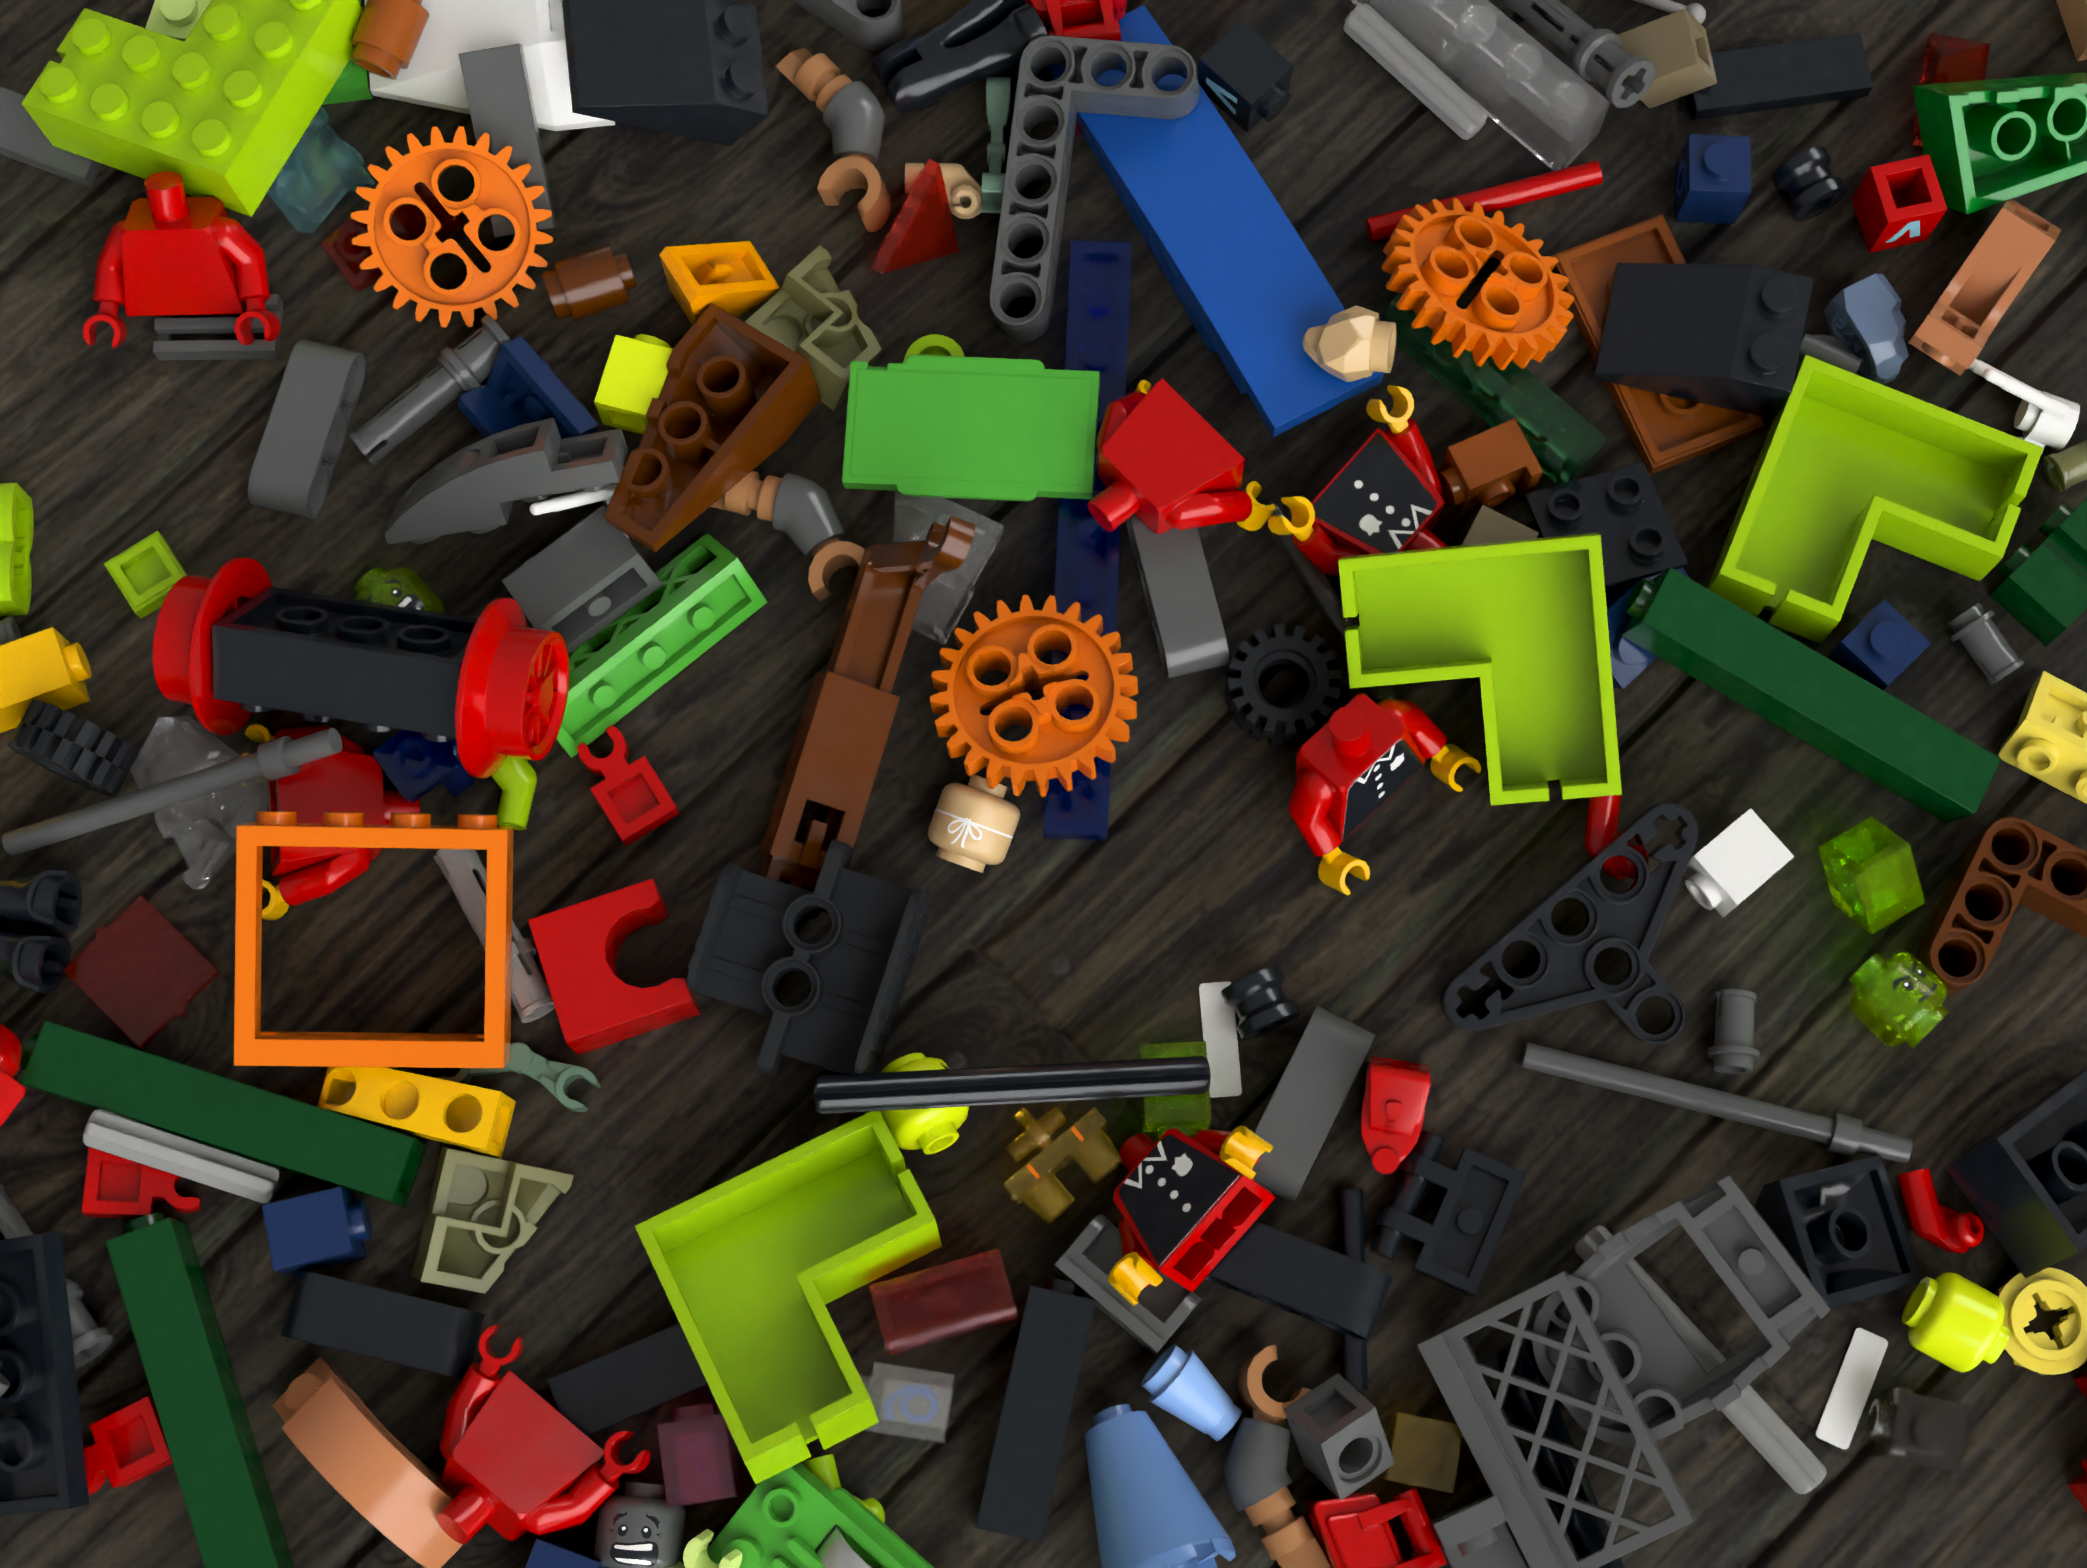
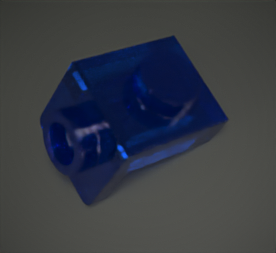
M401 730L373 752L376 761L403 798L409 803L415 802L440 783L454 797L475 783L462 765L456 740L434 742L422 738L421 732Z

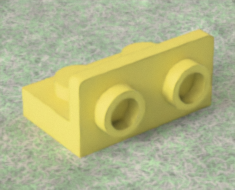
M2043 671L2032 685L2018 724L2001 746L1998 756L2001 760L2086 804L2087 693Z

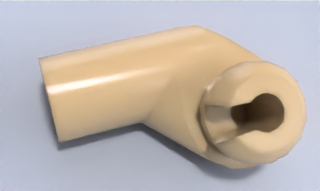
M905 163V193L936 194L952 214L958 218L971 219L981 213V186L961 164Z

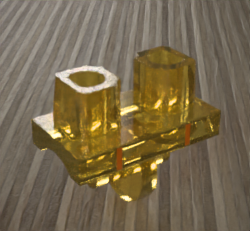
M1054 1106L1036 1121L1027 1110L1021 1109L1013 1118L1023 1133L1005 1149L1017 1163L1035 1148L1040 1153L1003 1183L1006 1188L1004 1192L1016 1206L1023 1201L1032 1212L1047 1224L1053 1222L1075 1202L1074 1197L1054 1175L1073 1159L1094 1184H1097L1120 1165L1122 1159L1111 1139L1105 1133L1107 1121L1094 1107L1053 1141L1050 1135L1067 1122L1061 1111Z

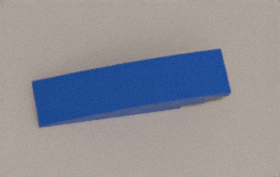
M1144 5L1126 13L1122 19L1118 20L1121 41L1172 45ZM1059 65L1044 67L1051 81L1058 79L1065 71V68ZM1116 69L1107 70L1097 78L1096 82L1106 87L1114 86L1122 81L1125 73ZM1176 74L1166 75L1158 81L1156 87L1163 91H1175L1185 83L1186 79ZM1200 84V97L1197 106L1190 114L1180 119L1169 120L1077 112L1076 124L1208 351L1210 354L1216 351L1240 394L1247 393L1272 437L1382 382L1384 375L1382 372H1373L1372 376L1352 382L1343 381L1322 369L1304 351L1302 340L1307 330L1312 327L1326 325L1331 316L1344 311L1345 308L1274 195Z

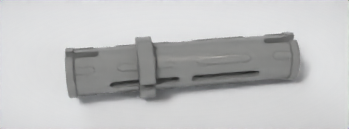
M440 849L433 858L448 880L464 914L485 951L487 871L475 849ZM512 920L511 1000L521 1022L528 1023L545 1016L554 1010L555 1006L548 984L534 959L537 950L530 938L522 937Z

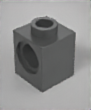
M1339 1373L1284 1409L1304 1466L1340 1500L1348 1497L1395 1464L1376 1407Z

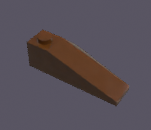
M712 303L673 348L666 365L669 374L659 398H653L648 408L646 417L649 422L639 447L630 452L622 471L620 482H618L604 515L607 523L654 552H657L741 481L742 478L780 448L822 398L807 358Z

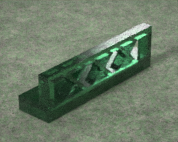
M1399 293L1390 302L1385 321L1396 323V344L1492 428L1515 418L1542 471L1557 485L1573 481L1605 448L1609 439L1528 369H1521L1511 360L1505 370H1500L1491 356L1480 367L1476 365L1472 352L1464 350L1458 358L1453 357L1451 342L1444 339L1441 343L1433 345L1430 342L1433 330L1428 326L1414 329L1411 324L1417 316L1413 310L1397 309L1395 305L1403 293Z

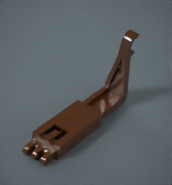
M951 515L946 526L933 522L925 540L877 544L865 548L827 671L816 673L759 852V855L766 857L761 876L777 881L780 880L786 884L814 892L831 841L833 839L849 844L852 849L854 848L900 700L899 696L891 694L923 589L931 584L941 573L955 570L961 566L971 547L975 533V524ZM806 800L816 802L823 807H828L824 823L808 820L806 828L809 830L805 843L802 844L794 841ZM821 911L812 912L807 917L816 919Z

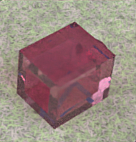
M701 1404L674 1409V1422L657 1425L667 1507H685L742 1497L734 1439L722 1414L714 1415L713 1404Z

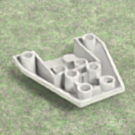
M422 0L420 6L426 9L430 16L408 68L400 69L396 80L387 79L369 72L370 91L373 96L470 114L459 53L522 44L538 128L563 131L615 125V121L572 113L562 9L563 0Z

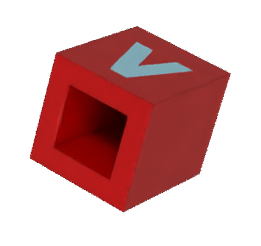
M1929 154L1870 167L1851 198L1868 253L1927 241L1948 210Z

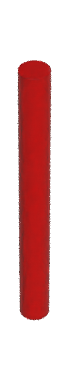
M1595 160L1438 201L1447 208L1451 200L1457 198L1466 211H1470L1474 203L1478 202L1481 204L1485 214L1602 184V170L1599 162ZM1430 203L1422 204L1421 206L1426 209ZM1414 207L1366 218L1365 228L1369 241L1375 242L1391 238L1390 235L1403 215L1409 216Z

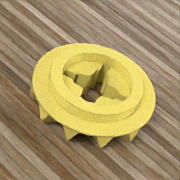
M2048 1267L2026 1279L2019 1272L2008 1283L1998 1289L1999 1298L2002 1300L2005 1310L2003 1326L2010 1329V1337L2005 1350L2013 1358L2014 1365L2025 1367L2040 1375H2055L2070 1372L2087 1361V1287L2079 1279L2063 1270ZM2036 1303H2039L2043 1311L2055 1310L2057 1312L2066 1309L2068 1312L2067 1315L2060 1317V1321L2052 1326L2055 1336L2053 1340H2050L2045 1332L2033 1333L2032 1331L2025 1333L2023 1329L2029 1326V1321L2037 1317L2034 1308Z

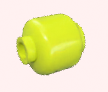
M912 1053L891 1062L880 1073L950 1069V1067L942 1059L926 1058L923 1053ZM969 1106L880 1111L899 1148L903 1150L922 1149L924 1154L929 1155L938 1153L957 1141L959 1138L957 1129L967 1119Z
M1952 1272L1943 1273L1936 1279L1927 1276L1923 1278L1912 1292L1902 1315V1323L1909 1326V1342L1915 1349L1962 1373L1972 1370L1983 1360L1989 1364L1994 1363L2002 1354L2010 1337V1329L2003 1326L2005 1310L2002 1300L1997 1295Z

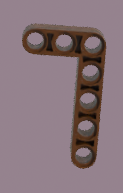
M2015 817L2001 818L1976 835L1967 845L1914 955L1913 962L1920 964L1917 965L1915 974L1913 973V977L1919 987L1928 992L1933 987L1935 981L1937 987L1931 995L1947 997L1978 981L1986 972L2018 903L2087 938V852L2025 820ZM1992 840L2002 841L2010 847L2014 857L2013 865L2004 864L1995 857L1992 852ZM2052 869L2067 875L2072 885L2070 896L2061 893L2055 888L2051 880ZM1966 894L1977 896L1984 902L1988 912L1987 921L1978 920L1968 912L1965 905ZM1940 949L1951 951L1957 956L1962 969L1960 977L1951 976L1942 969L1938 960ZM1921 969L1926 976L1924 978L1920 977L1916 970Z

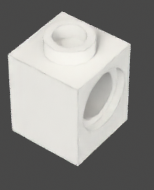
M1750 808L1690 859L1684 873L1688 878L1685 884L1690 894L1700 905L1708 910L1715 908L1722 917H1725L1784 867L1794 855Z

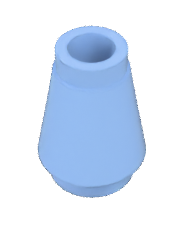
M1176 1344L1171 1345L1150 1367L1141 1382V1386L1151 1394L1149 1402L1202 1433L1208 1434L1216 1442L1221 1440L1231 1430L1242 1413V1410L1233 1403V1400L1194 1351L1189 1350L1185 1353Z

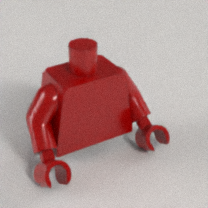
M162 171L148 176L144 181L147 198H139L132 201L126 219L114 223L98 255L93 301L99 303V311L97 315L90 317L84 324L83 338L89 346L95 345L97 338L96 328L100 321L108 322L114 330L112 349L119 347L125 341L127 327L124 321L117 316L118 306H125L127 316L241 314L234 324V333L240 343L243 345L253 344L254 335L251 325L255 318L259 319L264 326L266 342L274 341L281 331V324L278 317L265 308V301L270 299L265 253L262 246L236 219L229 218L221 200L214 196L187 197L183 179L179 173Z
M501 1324L493 1325L481 1334L479 1352L482 1360L480 1363H471L450 1399L446 1409L439 1445L441 1454L447 1461L441 1481L455 1497L437 1515V1521L443 1531L460 1544L468 1543L486 1523L502 1537L510 1541L518 1539L527 1531L536 1535H543L581 1525L619 1487L618 1478L622 1473H639L646 1469L650 1462L649 1450L641 1451L634 1461L628 1465H624L619 1457L620 1448L626 1441L631 1439L634 1434L633 1432L620 1431L613 1434L606 1442L603 1450L513 1372L509 1370L501 1379L497 1373L501 1365L516 1361L524 1348L522 1337H518L512 1345L511 1352L506 1357L501 1358L493 1353L491 1340L498 1332Z

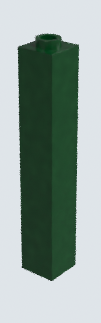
M1671 567L1651 581L1641 580L1626 603L1624 612L1631 615L1621 636L1947 824L1976 813L2001 758Z
M46 1020L40 1034H35L29 1040L22 1056L21 1067L24 1074L20 1082L40 1092L93 1109H104L405 1208L428 1147L411 1136Z
M163 1213L149 1214L134 1219L123 1226L126 1234L107 1240L106 1245L204 1567L295 1568L189 1226L170 1217L165 1219Z

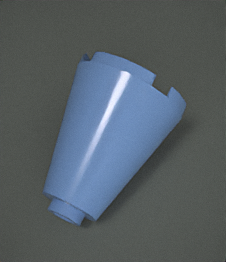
M1120 1404L1105 1409L1092 1418L1094 1427L1085 1433L1084 1439L1101 1568H1218L1214 1559L1217 1555H1221L1231 1562L1236 1557L1231 1538L1147 1412L1132 1411L1129 1404Z

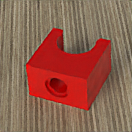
M653 878L528 920L565 1042L577 1055L701 1014L695 994L688 989L686 979L671 978L659 986L639 988L624 983L618 977L616 959L620 946L627 937L643 926L660 924L669 917L664 897Z

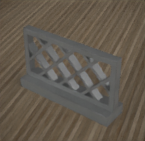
M1566 1271L1417 1345L1492 1494L1496 1495L1508 1520L1507 1523L1530 1568H1599L1696 1520ZM1557 1290L1571 1314L1564 1341L1527 1329L1535 1301ZM1523 1308L1518 1325L1501 1320V1318ZM1487 1325L1515 1334L1504 1371L1479 1362L1466 1336ZM1577 1328L1589 1350L1573 1345ZM1524 1338L1561 1350L1550 1387L1513 1374ZM1569 1354L1597 1364L1604 1379L1596 1403L1559 1390ZM1486 1375L1501 1380L1497 1395L1493 1391ZM1510 1384L1547 1396L1536 1432L1509 1422L1503 1410V1404ZM1609 1390L1621 1412L1605 1406ZM1555 1400L1593 1412L1582 1449L1545 1436ZM1601 1416L1627 1424L1636 1439V1444L1629 1465L1591 1452ZM1518 1437L1533 1442L1528 1457ZM1541 1446L1579 1459L1568 1494L1541 1484L1534 1471ZM1642 1452L1654 1474L1637 1469ZM1587 1462L1626 1475L1615 1511L1577 1498ZM1637 1479L1661 1488L1674 1514L1654 1524H1648L1623 1515L1633 1480ZM1550 1500L1565 1505L1561 1516V1520L1555 1512ZM1573 1508L1611 1521L1604 1547L1582 1558H1579L1566 1533ZM1620 1525L1637 1531L1615 1542Z

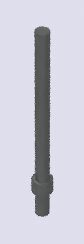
M329 728L295 740L289 736H282L261 743L257 748V752L5 832L2 836V845L8 855L16 856L255 779L266 777L274 781L298 773L303 764L340 753L343 748L342 739L335 728Z
M1529 1042L1525 1045L1521 1060L1522 1068L1824 1143L1826 1151L1854 1157L1856 1152L1872 1156L1881 1155V1158L1907 1164L1912 1151L1913 1141L1911 1138L1863 1127L1862 1119L1834 1113L1832 1118Z

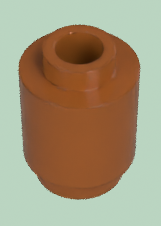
M368 0L351 39V44L355 47L351 60L369 72L387 79L396 80L400 69L408 68L430 16L429 12L420 6L422 0Z

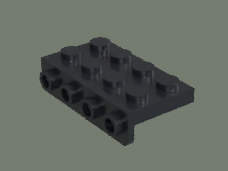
M61 1231L0 1240V1372L9 1381L10 1387L0 1397V1516L63 1510L88 1505L89 1495Z

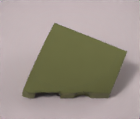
M819 245L787 274L782 288L748 318L745 323L807 358L822 397L820 401L835 411L848 397L851 361L868 362L869 366H873L882 348L872 330L859 319L857 315L858 305L850 290L840 291L828 269L832 258L829 252Z
M442 1147L411 1276L421 1282L486 1294L504 1271V1263L516 1248L526 1244L538 1229L535 1224L559 1194H566L570 1189L574 1175Z

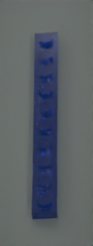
M1071 240L1065 370L1100 372L1098 437L1107 405L1114 400L1126 396L1132 243ZM1097 446L1094 497L1107 487L1098 476L1099 452ZM1059 498L1055 574L1057 612L1065 614L1068 608L1076 601L1080 603L1082 623L1100 614L1103 617L1101 637L1116 632L1120 526L1113 532H1108L1102 528L1088 509L1087 504L1092 499ZM1052 650L1051 665L1063 662L1069 655L1064 651ZM1079 675L1076 679L1086 681L1088 676ZM1074 704L1064 708L1060 715L1066 719L1078 720L1087 716L1091 709L1084 705ZM1097 756L1094 758L1096 778L1093 780L1086 777L1080 770L1072 772L1073 790L1067 791L1061 785L1058 778L1049 780V789L1045 797L1044 838L1107 841L1110 762L1104 761Z

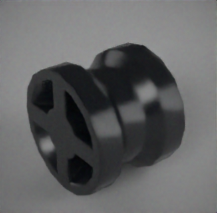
M1825 147L1811 148L1794 156L1782 164L1771 177L1777 190L1788 195L1790 199L1788 210L1794 221L1801 222L1822 214L1839 203L1849 191L1843 178L1834 176L1829 167L1832 160Z
M1280 966L1259 970L1235 981L1221 991L1225 1004L1235 1008L1240 1021L1237 1030L1242 1040L1251 1039L1272 1031L1300 1015L1301 1012L1296 1001L1287 998L1283 991L1282 983L1285 977Z

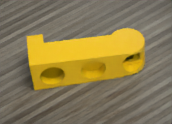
M328 1067L317 1107L376 1126L502 1159L516 1101L501 1091L386 1067Z

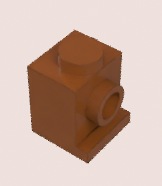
M1514 418L1449 446L1440 467L1441 472L1438 475L1443 487V495L1452 507L1459 505L1461 511L1479 503L1481 506L1484 505L1488 508L1499 505L1516 493V487L1521 496L1525 497V493L1535 490L1543 471Z

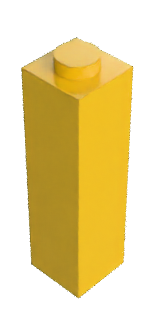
M54 627L0 645V733L17 728L32 699L41 700L46 704H53L63 711L90 701L84 680L91 678L92 672L86 654L78 642L71 644Z

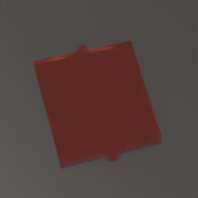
M143 896L137 898L107 928L99 927L96 930L97 938L63 970L142 1049L176 1016H186L188 1013L187 1005L220 974Z

